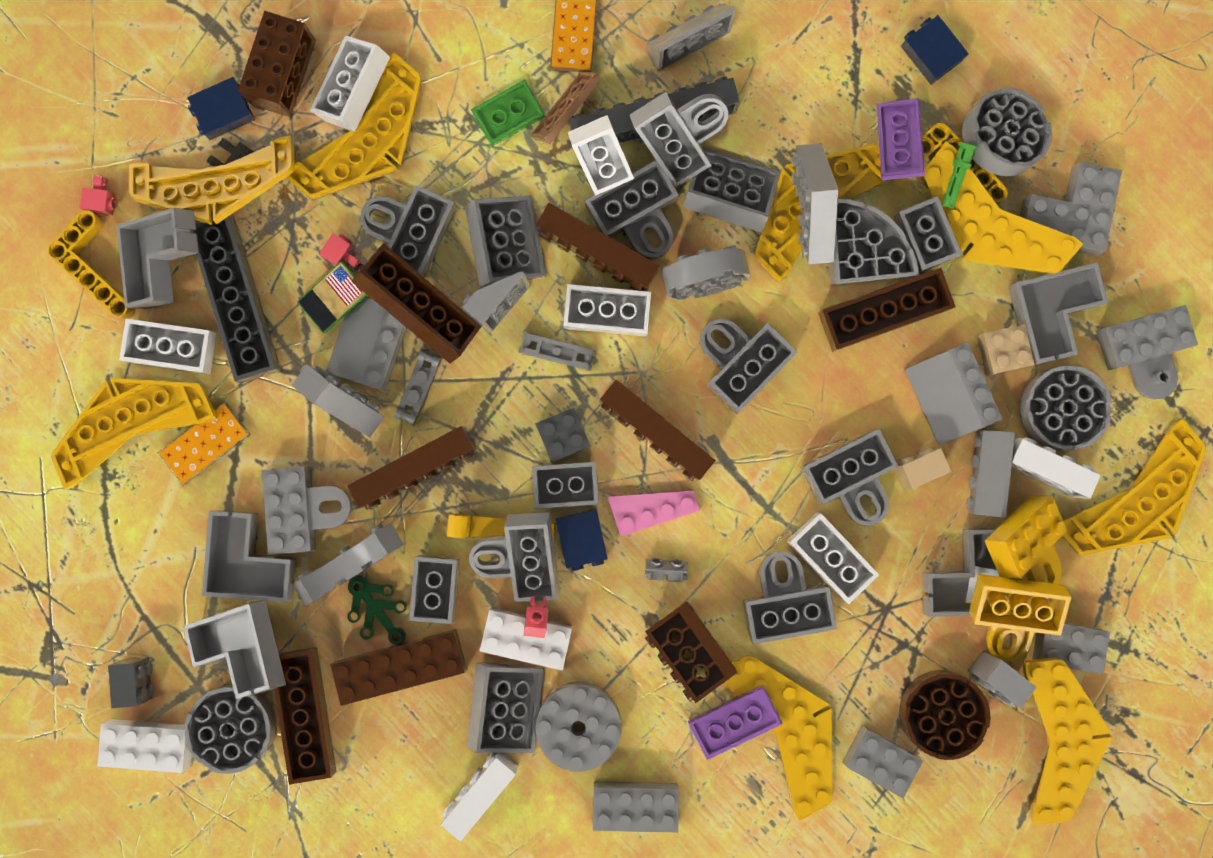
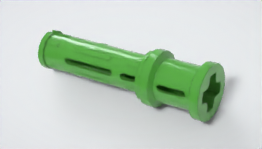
M962 142L958 143L960 147L956 159L952 161L954 169L941 205L955 208L966 170L971 168L972 164L970 162L974 150H977V146Z

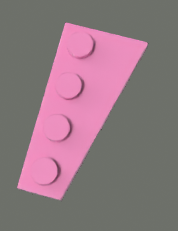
M694 491L608 497L620 537L700 511Z

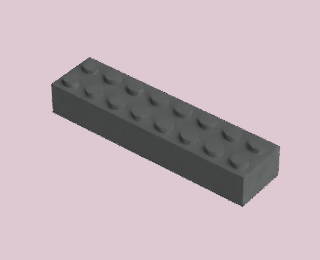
M727 77L718 78L715 82L709 84L701 82L690 89L681 87L676 89L674 93L668 94L677 109L700 95H717L724 101L728 109V115L736 114L740 102L734 78L727 79ZM664 92L654 95V98L650 99L638 98L631 104L618 103L611 109L599 108L591 114H576L572 116V119H569L570 131L608 115L619 143L641 138L633 126L630 114ZM712 108L700 115L698 121L708 119L717 112V109Z
M212 213V225L195 220L196 230H193V233L197 234L198 253H196L234 381L244 383L280 372L281 367L234 214L216 224L213 221Z

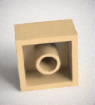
M1025 324L977 336L986 376L1035 365Z
M933 446L916 451V456L908 455L898 459V467L894 469L903 489L917 488L952 472L942 449H934Z

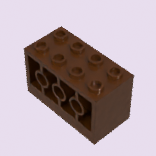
M264 10L238 88V92L252 106L291 118L316 39L305 23Z
M687 601L645 631L648 635L645 637L651 648L656 647L660 652L657 655L664 666H670L672 669L670 675L677 684L682 683L685 688L683 693L690 702L694 700L697 703L738 673ZM673 632L681 633L679 642L671 640ZM685 649L688 651L693 650L692 660L683 657ZM698 666L706 668L705 678L696 675L698 672L696 668Z

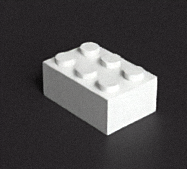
M608 115L568 132L572 147L595 196L634 179Z

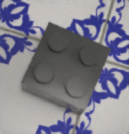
M575 408L535 423L551 463L591 447Z
M149 657L123 659L108 665L111 709L138 706L152 699L154 685L151 683L152 664L149 662Z

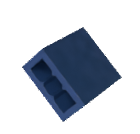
M939 15L933 19L927 18L921 23V28L915 32L914 29L904 37L905 41L901 45V48L930 85L960 64L969 55Z
M234 77L187 97L190 102L188 109L192 116H196L198 120L196 126L202 136L205 135L209 140L255 121L247 100L238 92L240 84Z
M597 509L555 519L566 569L571 568L572 571L584 569L583 565L592 563V567L604 564V560H607L608 557Z

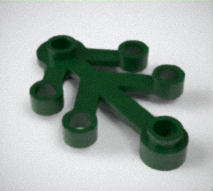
M363 576L353 577L348 583V590L353 595L351 611L348 613L347 618L351 623H356L361 619L359 609L362 598L367 606L364 628L361 629L360 636L368 640L374 635L372 627L375 615L389 633L388 639L390 643L394 645L403 643L406 639L405 630L395 627L382 609L394 610L396 613L401 614L407 609L406 602L402 600L393 602L373 599L369 592L381 593L384 597L393 595V585L370 584ZM356 583L361 584V590L355 589ZM385 587L391 588L390 594L384 592ZM398 603L403 604L404 609L402 611L397 609ZM352 612L358 615L357 620L351 618ZM365 629L370 631L369 637L364 635ZM394 633H398L400 635L399 640L393 639Z

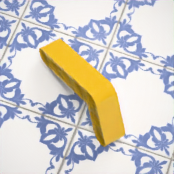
M937 123L922 136V144L927 149V153H923L924 160L934 151L938 152L946 141L956 147L957 150L960 147L958 143L962 141L947 125ZM934 131L940 132L942 139L936 138ZM972 158L970 169L976 177H983L985 183L982 185L992 198V191L998 193L999 199L993 198L998 205L1007 197L1006 187L993 173L977 165Z
M87 210L82 211L49 245L48 254L111 314L124 319L130 318L135 313V308H125L120 313V305L125 304L124 295L79 254L101 231L104 224L103 219L97 214ZM93 217V223L88 226V220ZM78 233V239L73 241V236ZM64 248V254L59 256L60 249ZM79 262V268L75 271L74 265ZM94 276L95 280L90 285L89 279L90 277ZM109 289L110 295L105 299L104 293Z
M457 513L449 514L447 537L485 538L505 536L504 525L506 518ZM551 523L554 543L556 523Z

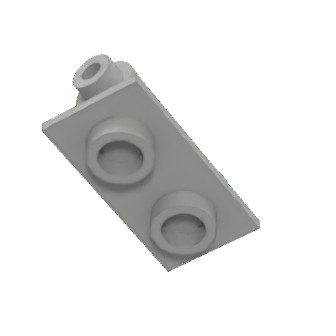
M659 558L646 559L645 577L649 578V580L663 581L664 574H668V581L683 582V580H687L688 563L678 559L672 561Z

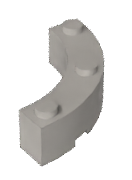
M390 523L384 527L382 524L376 526L371 530L373 534L352 548L347 546L340 550V556L312 573L306 571L297 577L298 581L293 584V587L304 605L308 606L335 589L334 584L338 583L341 586L403 546L404 543L392 524Z

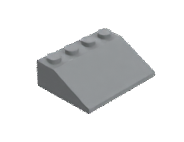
M723 4L715 7L711 5L704 9L702 14L698 16L692 15L687 18L682 25H674L666 31L667 33L650 38L646 51L656 69L660 71L730 33L736 13L735 8Z
M702 147L712 166L692 177L683 208L762 232L769 216L781 172Z
M531 195L474 199L465 206L480 287H486L520 271L526 275L527 280L546 276Z
M520 271L481 288L474 294H468L463 301L465 305L462 308L483 329L491 334L529 289L530 285L526 275Z
M365 297L344 317L326 372L385 392L407 328L373 299Z
M968 342L904 369L938 445L1002 420Z
M476 663L467 747L475 753H534L536 721L540 708L544 673L543 668L499 663Z

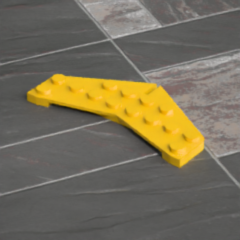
M393 52L356 131L350 130L301 162L294 163V171L286 178L310 199H318L398 171V168L385 156H390L402 167L422 82L420 75Z
M291 136L277 138L270 141V146L226 165L205 169L155 167L149 163L129 164V194L136 202L162 210L171 208L193 210L195 220L212 225L213 208V221L218 224L294 171L293 139Z
M948 141L944 143L926 166L924 176L932 197L938 196L941 204L954 169L952 161L956 159L958 153L956 147ZM970 168L966 170L955 208L942 205L961 253L971 242L974 244L962 259L964 261L1054 274L1061 271L1084 244L1072 235L1062 233L1000 209Z
M869 144L826 155L838 187L839 199H852L888 181H882L880 149L876 144ZM793 163L785 165V168L791 174L795 173ZM784 168L781 170L769 216L760 234L754 253L755 259L777 283H780L788 275L801 253L802 245L798 243V232L801 231L798 215L802 214V209L799 206V197H796L792 177Z
M110 378L111 385L109 380H105L52 452L51 458L63 488L70 489L78 485L134 435L207 423L216 419L217 415L205 388L200 384L188 382Z
M1178 419L1170 426L1130 489L1063 519L1067 532L1062 536L1063 539L1077 554L1089 555L1172 538L1160 521L1172 534L1176 535L1206 452V446L1183 419Z
M745 655L732 663L738 673L724 684L737 697L764 685L783 722L782 725L771 731L777 737L793 810L799 821L828 806L832 801V708L829 707L813 716V713L828 706L829 703L756 657Z
M1051 657L1022 661L1025 678L1037 687L1032 694L1048 739V751L1036 801H1033L1031 808V822L1034 825L1069 821L1073 818L1112 739L1109 735L1112 732L1062 659Z

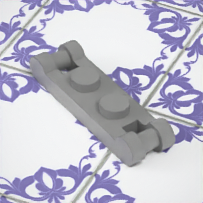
M523 332L522 339L524 340L518 353L591 371V360L595 356V350ZM532 342H537L536 350L530 349ZM578 353L584 355L582 362L576 361Z
M425 349L420 351L417 363L394 418L404 419L408 421V424L415 425L442 360L440 355H432ZM425 361L432 363L430 369L423 367ZM407 405L413 407L412 413L405 411Z

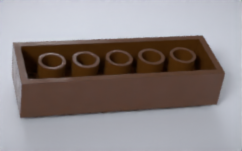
M551 203L547 204L536 223L538 233L540 234L539 237L543 240L556 242L558 244L557 247L567 253L569 250L576 254L575 257L584 263L588 260L594 264L593 267L602 273L607 271L612 274V278L617 282L623 283L625 281L630 284L629 288L632 290L647 291L658 273L660 265Z
M384 243L373 253L351 280L353 284L450 364L462 355L482 327Z
M942 268L829 307L818 314L831 350L834 352L949 311L956 306Z
M615 380L600 398L603 410L610 415L612 412L618 416L617 421L626 428L631 426L635 430L633 433L642 441L647 439L652 443L649 447L658 454L663 452L667 456L666 461L672 466L677 467L679 465L684 470L682 474L689 480H700L716 461L618 380Z
M460 426L347 485L358 508L371 510L381 505L380 500H390L400 495L399 490H409L417 486L418 480H428L436 476L437 470H447L455 466L454 461L458 459L464 461L474 456L473 451L477 450L466 427Z
M457 629L337 660L330 664L341 706L465 673L467 670Z
M317 647L278 653L286 685L274 688L289 785L332 778L336 773V765Z

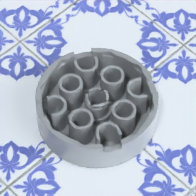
M1001 88L984 95L966 114L962 127L964 143L977 146V150H974L972 156L975 163L996 175L1015 176L1025 172L1039 161L1048 151L1052 140L1051 123L1047 122L1043 114L1045 110L1040 103L1029 94L1014 88Z
M735 245L715 251H710L709 248L702 249L697 252L698 255L691 257L690 255L680 256L677 258V262L663 267L662 271L667 297L670 300H685L692 295L695 298L713 295L741 285L742 279L748 281L751 277L745 252L742 249H736Z
M1059 366L1045 370L1029 381L1020 399V418L1026 432L1038 444L1054 450H1076L1093 444L1104 434L1111 420L1110 403L1112 401L1104 382L1090 370L1079 366ZM1064 403L1068 406L1067 413L1064 412Z
M571 682L553 690L542 703L536 721V736L542 752L552 763L569 771H587L605 763L616 750L621 735L620 713L615 701L605 690L587 682ZM581 721L585 724V727L581 730H576L573 727V723Z
M232 684L217 687L200 697L188 713L185 722V740L191 755L198 763L200 762L210 768L209 770L223 774L237 773L255 764L270 749L276 734V716L268 699L262 693L236 699ZM227 724L234 728L233 733L228 730Z

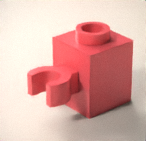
M94 175L93 189L82 188L80 209L96 214L113 215V210L116 208V198L114 194L105 190L107 187L106 178Z
M332 233L319 253L334 265L344 261L357 269L361 263L350 255L354 247L349 244L351 240L341 233L339 236Z
M532 596L530 606H527L523 636L545 638L549 610L545 608L547 600L546 597H543L542 604L537 605L534 602L535 596Z

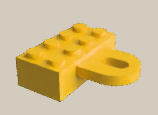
M1031 495L985 540V543L1000 577L1022 578L1026 574L1029 581L1060 584L1062 566L1054 544L1067 532V529L1053 495ZM1043 565H1044L1045 570H1046V572H1047L1048 579H1046V576H1045V574H1044V572H1043Z
M978 574L969 613L974 624L989 626L986 644L990 653L1003 661H1014L1023 657L1029 651L1034 632L1061 636L1071 596L1066 587L1060 584ZM1014 633L1015 637L1012 647L1002 649L1005 635Z

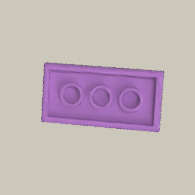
M919 98L877 103L882 181L925 176Z
M764 685L688 720V724L707 760L783 724Z

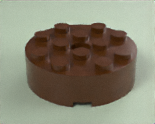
M936 670L920 675L906 688L900 702V722L906 736L921 751L937 759L955 760L971 754L982 744L987 729L990 727V708L985 695L972 681L955 672ZM944 710L949 711L947 718L942 720L941 716Z

